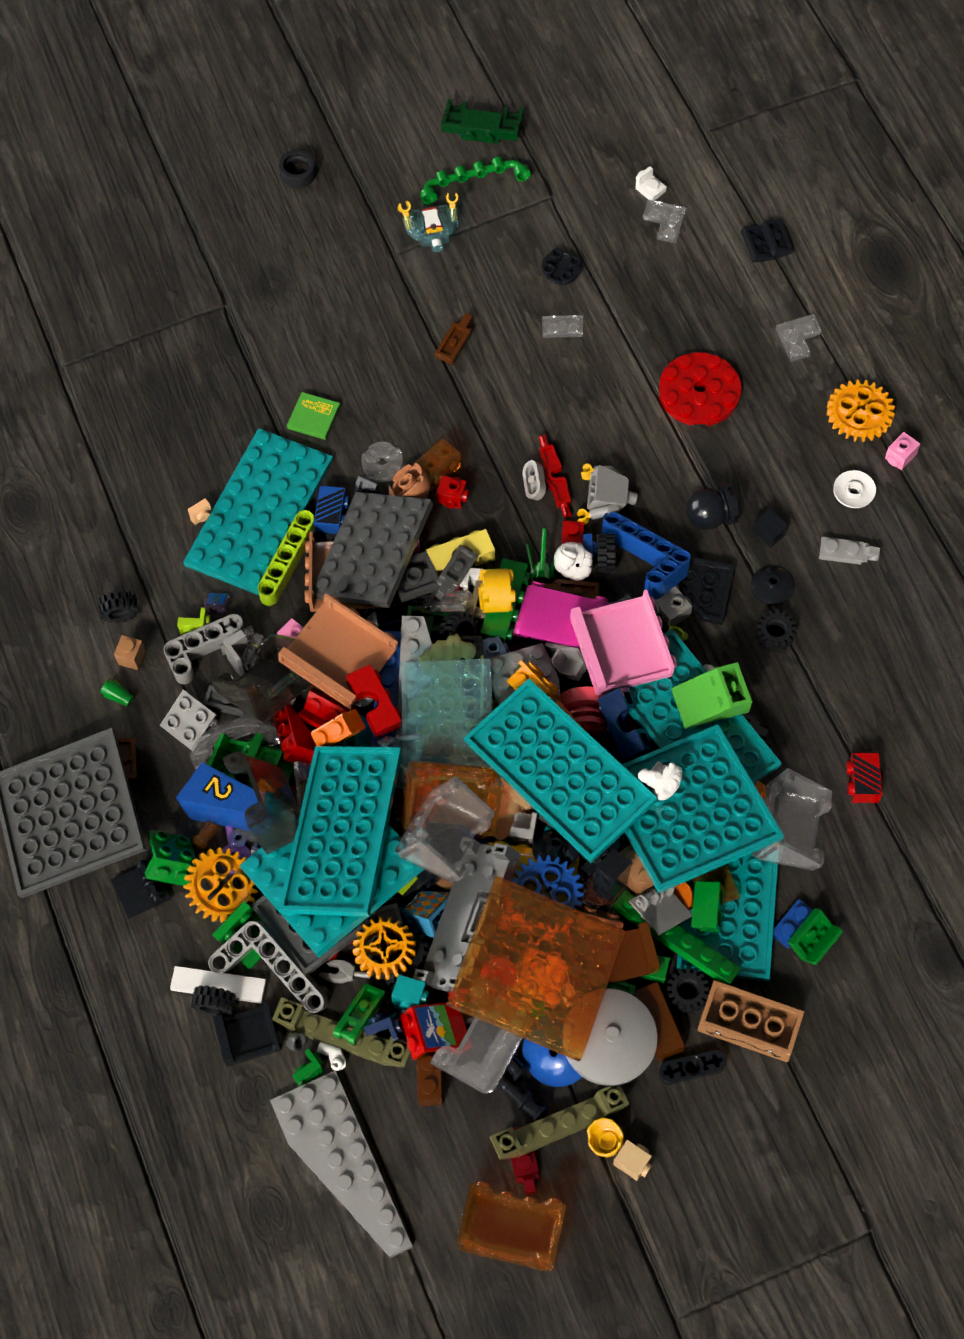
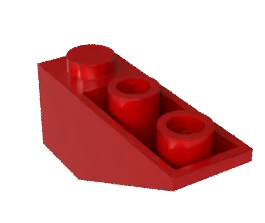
M284 701L274 713L284 759L287 762L308 768L312 763L316 744L311 736V731L290 704Z

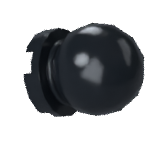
M728 482L719 484L717 491L708 488L701 489L692 494L687 502V516L695 527L702 530H710L721 526L724 521L728 525L739 522L735 518L739 516L736 496L730 495L728 489H731V485Z

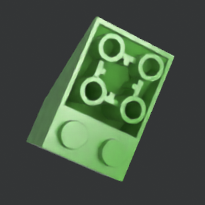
M738 662L717 667L671 688L685 729L749 713L752 705V700Z

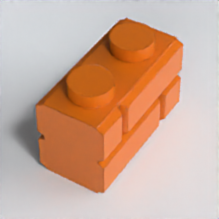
M354 709L340 714L311 732V736L316 746H337L364 730L365 725L358 711Z

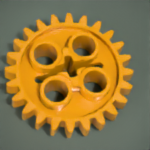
M857 380L855 385L848 381L847 387L841 384L840 390L835 388L834 394L830 395L827 404L828 422L833 423V429L840 428L839 435L845 432L846 439L853 436L854 441H856L858 437H861L862 442H865V438L869 437L872 441L874 434L880 438L882 432L886 433L888 427H891L895 415L893 413L895 406L892 405L893 399H887L889 393H881L883 387L876 389V383L869 386L867 380H865L864 384H860V381Z
M221 847L216 849L215 853L212 849H209L207 856L201 853L199 855L200 860L195 858L192 861L195 867L189 866L187 868L191 875H186L184 879L190 883L183 886V888L189 889L190 892L185 897L193 898L189 905L198 906L195 913L203 910L204 919L212 915V922H214L219 916L221 923L226 921L227 916L229 917L244 901L247 903L255 902L251 895L257 894L258 891L252 888L255 884L240 868L239 865L246 860V857L238 859V851L231 855L230 848L225 850L224 853H222ZM216 864L224 867V874L216 871ZM231 870H234V874L224 883L223 888L217 891L211 900H208V896L220 884L219 882ZM233 879H237L241 883V889H236L233 886ZM202 880L207 881L209 883V891H206L201 887ZM218 896L225 897L227 901L226 906L219 904Z

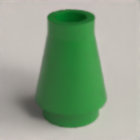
M109 678L100 690L104 698L129 707L134 700V696L116 679L112 680Z

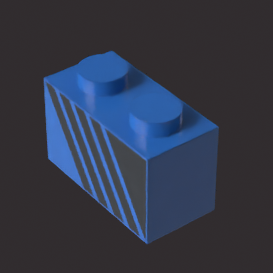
M320 486L314 518L316 533H338L345 517L344 511L349 507V496H346L345 488Z

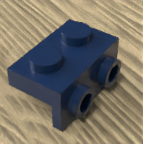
M386 1011L374 1015L368 1019L369 1024L363 1027L367 1036L389 1028L394 1041L405 1035L404 1029L401 1026L399 1011L387 1015Z

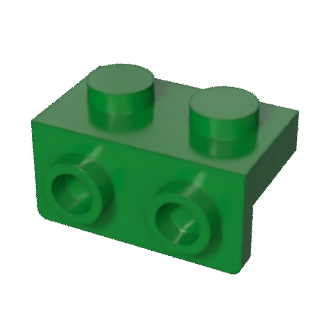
M221 733L214 745V751L207 765L238 781L241 776L238 771L239 763L247 755L248 742L233 740L227 734Z
M815 908L788 940V944L800 960L816 965L837 941L843 931L840 927L832 925L822 910Z

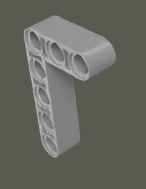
M262 921L246 923L209 958L208 964L211 971L214 973H225L233 969L254 949L307 1011L315 1013L324 1010L328 1006L327 994L310 975L306 976L302 973ZM254 925H257L260 929V934L257 938L251 934V928ZM236 941H240L243 945L241 953H237L234 949ZM269 942L275 946L273 955H269L266 951V945ZM220 956L226 960V965L223 969L217 965V960ZM283 960H287L290 963V970L287 973L281 969ZM299 977L303 978L306 983L303 990L298 989L296 986V981ZM314 995L321 999V1004L318 1008L314 1007L311 1003Z

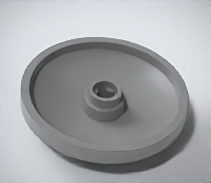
M601 989L584 995L569 1010L562 1027V1046L568 1062L582 1077L599 1085L616 1086L634 1080L650 1065L657 1048V1029L650 1011L639 999L621 990Z

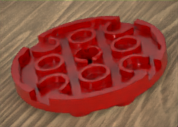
M697 352L682 355L670 362L660 377L659 397L664 409L673 418L687 425L706 424V426L720 423L735 411L740 400L741 382L737 372L727 361L713 354ZM695 386H704L705 391L697 392L694 388Z

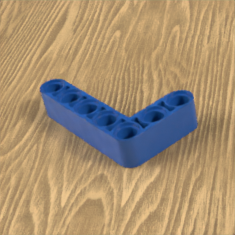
M610 512L603 515L601 534L614 533L617 546L655 566L646 574L644 590H647L649 596L653 597L654 600L663 597L687 577L691 560L689 552L619 513Z

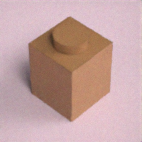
M121 635L114 655L118 665L139 670L146 650L142 640Z

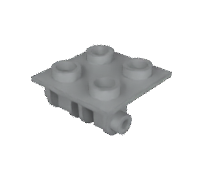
M183 689L160 726L193 751L209 726L213 728L217 724L215 719L217 714Z
M654 886L629 900V903L648 922L658 936L692 916L691 912L673 894L676 886L661 893H658Z

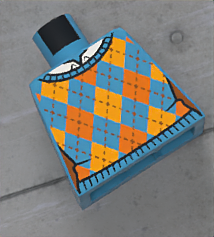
M421 891L410 902H401L399 911L401 914H404L406 923L411 925L412 930L416 927L419 933L434 938L450 892Z

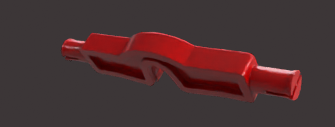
M541 435L538 438L541 444L539 453L544 466L543 472L546 487L552 491L556 507L561 508L563 517L567 518L568 515L569 518L572 516L569 508L571 498L566 478L552 477V475L562 471V465L557 457L554 445H549L547 435H543V437Z

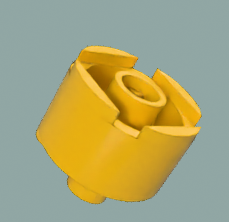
M512 569L480 570L478 581H483V583L478 587L482 613L512 611V602H515V590L511 589L510 582H513Z

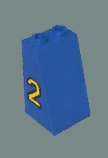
M203 762L176 797L187 816L196 821L265 834L269 828L273 827L277 818L276 812L265 795Z

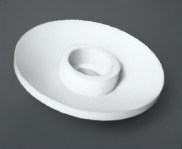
M851 470L837 477L834 482L833 491L836 499L844 506L862 508L870 504L874 499L876 486L872 478L867 474Z

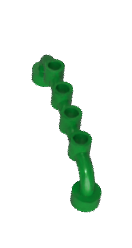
M495 157L491 165L485 166L484 162L478 161L473 165L474 169L466 170L464 166H458L455 168L454 174L448 175L445 170L437 172L436 178L425 183L420 196L423 203L432 204L437 200L436 191L432 188L434 186L446 187L450 182L454 181L463 183L468 178L475 176L483 178L487 173L491 172L500 174L508 168H515L514 174L518 181H525L529 179L531 172L527 165L516 160L503 161L502 157Z

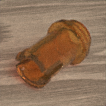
M206 821L198 834L192 837L191 844L199 850L207 848L208 841L218 830V827L214 823Z

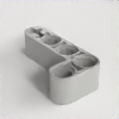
M231 614L167 642L163 650L176 681L180 684L190 683L194 679V671L190 661L224 647L222 641L240 630L245 635L242 618L237 614ZM214 634L219 635L216 638H210ZM193 643H199L197 646L191 647ZM175 651L179 652L177 655H171ZM187 669L185 673H179L180 670Z

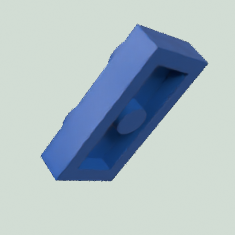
M798 899L773 929V938L789 949L791 946L788 944V940L811 914L813 909Z

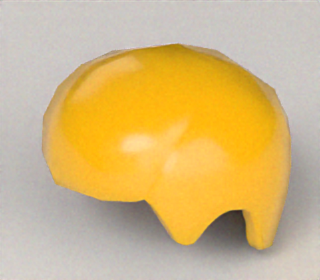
M603 1117L594 1120L587 1129L588 1145L598 1156L608 1158L616 1155L624 1144L623 1131L612 1119Z

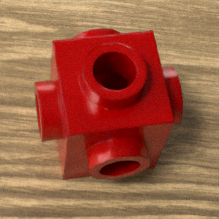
M442 475L436 492L437 503L447 508L461 509L463 502H467L470 492L467 490L466 481L458 477L451 478Z

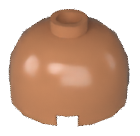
M414 463L415 466L405 465L392 478L394 484L392 487L389 485V494L426 499L431 488L428 473L417 463Z

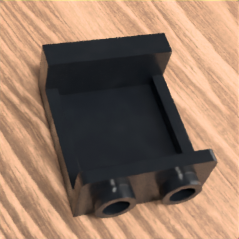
M267 1001L263 1002L262 1007L223 1018L222 1014L212 1017L226 1067L281 1051L279 1045L283 1043L280 1029L275 1030L274 1021L272 1020L275 1009L274 1007L270 1008Z

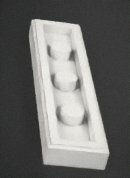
M175 966L170 989L171 991L193 994L196 986H215L218 989L223 988L236 995L235 1000L262 1004L266 979Z

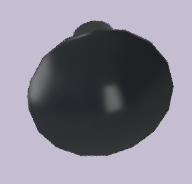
M555 248L543 259L542 273L547 280L554 284H570L580 275V258L570 252Z

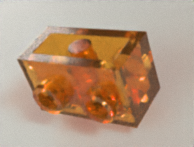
M443 438L415 462L428 473L431 481V490L436 485H439L442 475L448 476L451 472L457 471L461 465V453Z

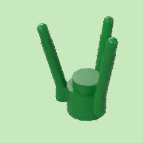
M543 528L540 562L536 563V566H534L530 544L526 545L531 578H533L534 582L548 583L550 579L554 578V559L551 567L545 562L546 528Z

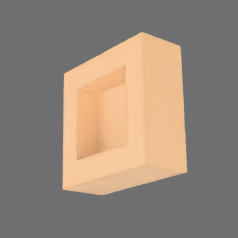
M206 498L188 509L190 519L195 525L206 521L212 511Z

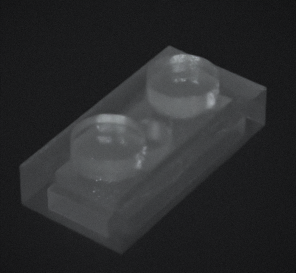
M583 315L542 316L543 338L583 337Z

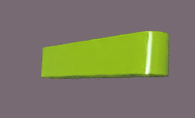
M302 510L297 513L258 585L260 601L266 606H272L278 602L306 550L305 541L309 540V532H313V535L315 533L314 515L308 510ZM304 522H309L307 525H302ZM295 539H300L298 542H292ZM286 556H290V557H291V558H289V559H283V558L286 557ZM278 573L282 574V575L279 576V577H275V576H274L275 574H278ZM267 591H273L270 594H264Z

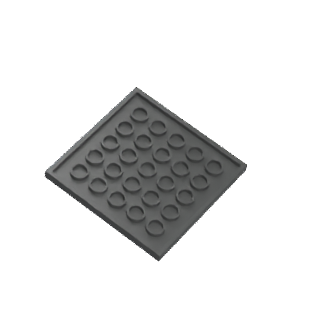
M113 728L0 771V821L18 897L25 898L146 851L117 735Z

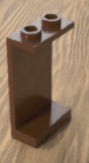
M648 922L640 923L638 929L576 944L566 941V949L562 950L564 961L569 963L571 972H568L570 985H575L577 992L657 973L660 969Z

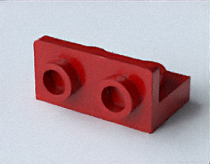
M312 688L309 690L304 709L298 712V716L307 725L319 728L340 714L350 711V709L327 694Z

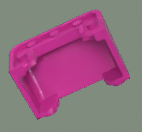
M533 582L532 585H527L514 634L526 639L531 637L534 640L574 647L580 650L570 620L571 609L580 607L581 612L611 604L604 597L596 596L595 599L547 589L545 584Z

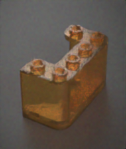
M476 1181V1184L470 1183L457 1236V1248L475 1255L539 1270L553 1271L566 1213V1205H563L561 1200L555 1198H548L547 1201L538 1204L537 1199L524 1197L521 1200L514 1198V1194L501 1191L500 1194H495L494 1190L490 1188V1184L486 1182Z

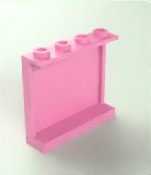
M644 590L642 597L583 612H581L580 607L571 609L570 620L596 696L610 693L618 688H629L673 676L674 668L677 666L673 654L670 655L668 637L663 635L661 630L663 628L660 616H656L654 598L649 596L647 590Z

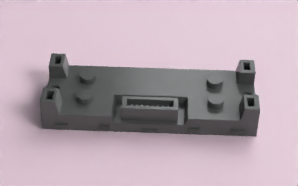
M462 838L459 846L464 853L423 969H415L412 979L426 982V987L471 997L521 854L509 845L499 843L486 845L480 844L474 839Z

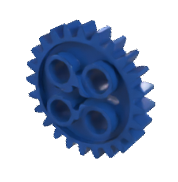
M539 855L536 863L529 858L528 867L521 863L520 868L522 872L518 870L514 872L516 878H512L511 884L513 887H509L508 890L509 893L514 894L508 898L509 902H515L511 906V910H519L516 918L524 916V925L530 921L533 922L532 929H535L540 924L542 931L545 930L546 925H549L553 931L556 923L563 928V920L570 923L572 920L570 914L577 916L578 911L574 907L581 908L582 902L577 900L584 897V893L578 892L583 889V884L577 883L580 880V875L573 876L575 872L574 867L569 870L566 869L567 861L560 865L559 857L552 862L550 855H547L546 861H542ZM547 874H554L557 880L549 882L545 879V876ZM536 875L540 876L545 891H550L549 898L553 906L556 908V911H553L551 909L546 894H542V886L538 879L535 877ZM532 883L536 886V890L528 892L524 886ZM558 894H564L568 900L561 903L555 897ZM543 904L547 909L544 912H537L534 906Z

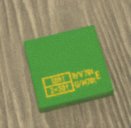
M301 392L287 424V429L326 440L340 409V403Z

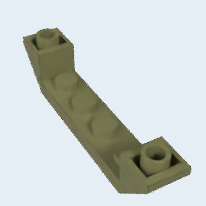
M282 997L272 1018L273 1021L292 1032L303 1033L306 1038L337 1046L342 1051L381 1065L405 1067L410 1055L407 1042L400 1039L394 1041L392 1037L387 1040L373 1034L367 1036L365 1031H363L356 1045L348 1043L347 1039L333 1037L334 1029L338 1024L337 1021L306 1011L302 1004ZM348 1026L347 1030L352 1031L353 1027Z
M620 1085L608 1086L597 1091L595 1096L519 1129L513 1130L512 1127L489 1138L500 1160L517 1158L586 1129L594 1120L603 1117L609 1118L628 1106L629 1102Z

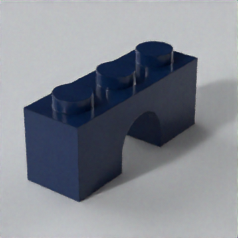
M618 688L597 698L600 704L599 711L606 719L608 733L613 737L616 744V753L622 761L635 759L654 750L646 729L630 731L626 725L628 713L637 708L629 688Z

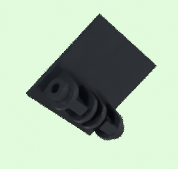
M145 860L137 862V868L111 879L128 919L171 900L163 882L146 879L145 871L150 862Z

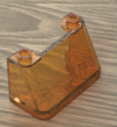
M410 761L406 776L403 815L404 829L411 832H419L425 828L427 823L469 827L474 835L479 838L495 836L504 787L499 775L493 769L487 767Z

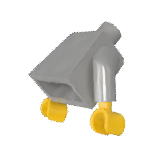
M590 464L583 465L584 472H581V477L583 480H590L587 509H590V512H587L585 509L578 510L577 516H585L578 519V521L584 522L585 525L589 522V518L594 520L602 518L605 513H618L626 503L632 505L636 503L638 494L628 491L629 479L618 472L613 466L598 465L592 468Z

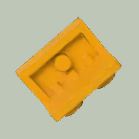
M520 660L518 663L521 667L507 680L516 691L525 681L530 679L551 699L559 700L561 698L557 694L559 691L557 686L543 677L545 675L543 671L530 661L526 663Z

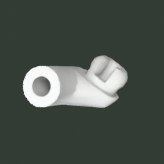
M322 1041L319 1043L317 1053L329 1057L333 1070H342L346 1065L342 1049Z

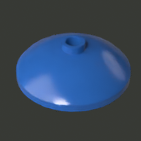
M550 1015L538 1020L528 1030L523 1042V1058L525 1065L531 1068L529 1072L541 1083L553 1087L568 1086L582 1078L570 1065L563 1050L562 1027L566 1018L565 1015ZM553 1047L558 1049L557 1056L551 1054Z

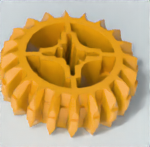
M381 916L379 917V923L375 924V921L371 919L370 927L363 924L362 929L364 932L357 931L356 936L359 939L353 940V945L356 948L352 950L353 955L357 956L355 958L356 964H361L360 970H367L369 977L376 972V979L378 980L382 974H385L386 980L390 979V973H394V976L398 977L399 969L406 972L405 964L412 965L413 962L410 957L416 955L415 950H413L416 947V942L412 941L414 938L413 933H407L409 930L408 926L401 927L400 920L393 924L392 917H389L387 922H384ZM386 933L396 935L401 939V941L397 942V939H389ZM379 934V937L375 942L370 943L368 946H366L373 936ZM383 939L385 940V945H387L386 957H384V953L381 950ZM402 951L401 955L390 963L391 956ZM367 955L381 958L382 964L373 962Z

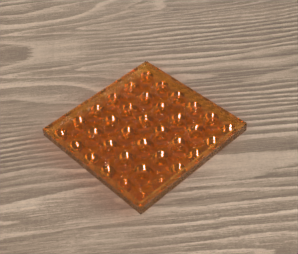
M495 876L446 1005L564 1056L580 1061L592 1031L625 930L499 876Z

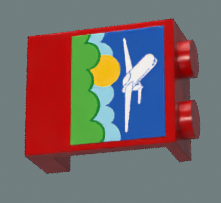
M458 1001L411 1006L400 1015L401 1026L404 1029L407 1046L413 1060L418 1059L426 1052L450 1049L451 1054L456 1055L471 1046Z

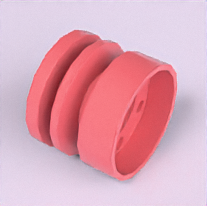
M588 686L564 691L560 695L562 705L590 736L597 738L608 732V724L605 717L599 711L600 704L597 699L606 694L596 696L594 688Z

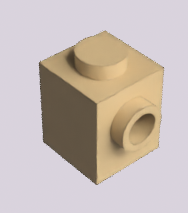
M627 1140L615 1157L613 1165L638 1181L640 1176L645 1178L650 1171L652 1165L649 1162L652 1156L649 1155V1150L643 1145H634Z

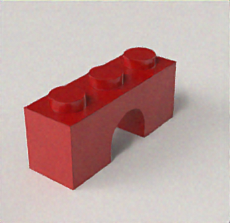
M371 664L346 675V684L350 691L357 696L356 701L363 698H371L377 702V708L367 713L366 721L376 739L401 728L403 716L399 708H394L391 703V693L387 688H383L380 673L377 669L373 670Z

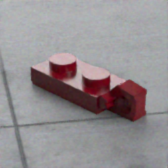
M534 1151L517 1158H511L517 1183H524L526 1195L535 1194L534 1180L539 1179V1171Z

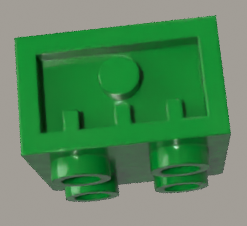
M244 901L212 936L224 944L246 923L262 920L251 905ZM257 925L251 928V934L255 938L260 934V929ZM236 941L234 944V949L237 953H241L243 949L240 941ZM269 942L266 945V951L268 952L274 944ZM253 949L241 962L248 969H252L262 958Z

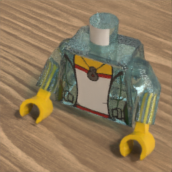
M449 193L447 194L446 199L450 204L449 208L447 205L410 211L411 215H409L410 202L406 201L407 210H403L401 203H399L398 210L404 215L402 218L407 234L416 241H419L421 246H431L433 252L442 251L444 248L443 244L449 242V236L454 234L458 225L457 193L455 201H450L448 199Z

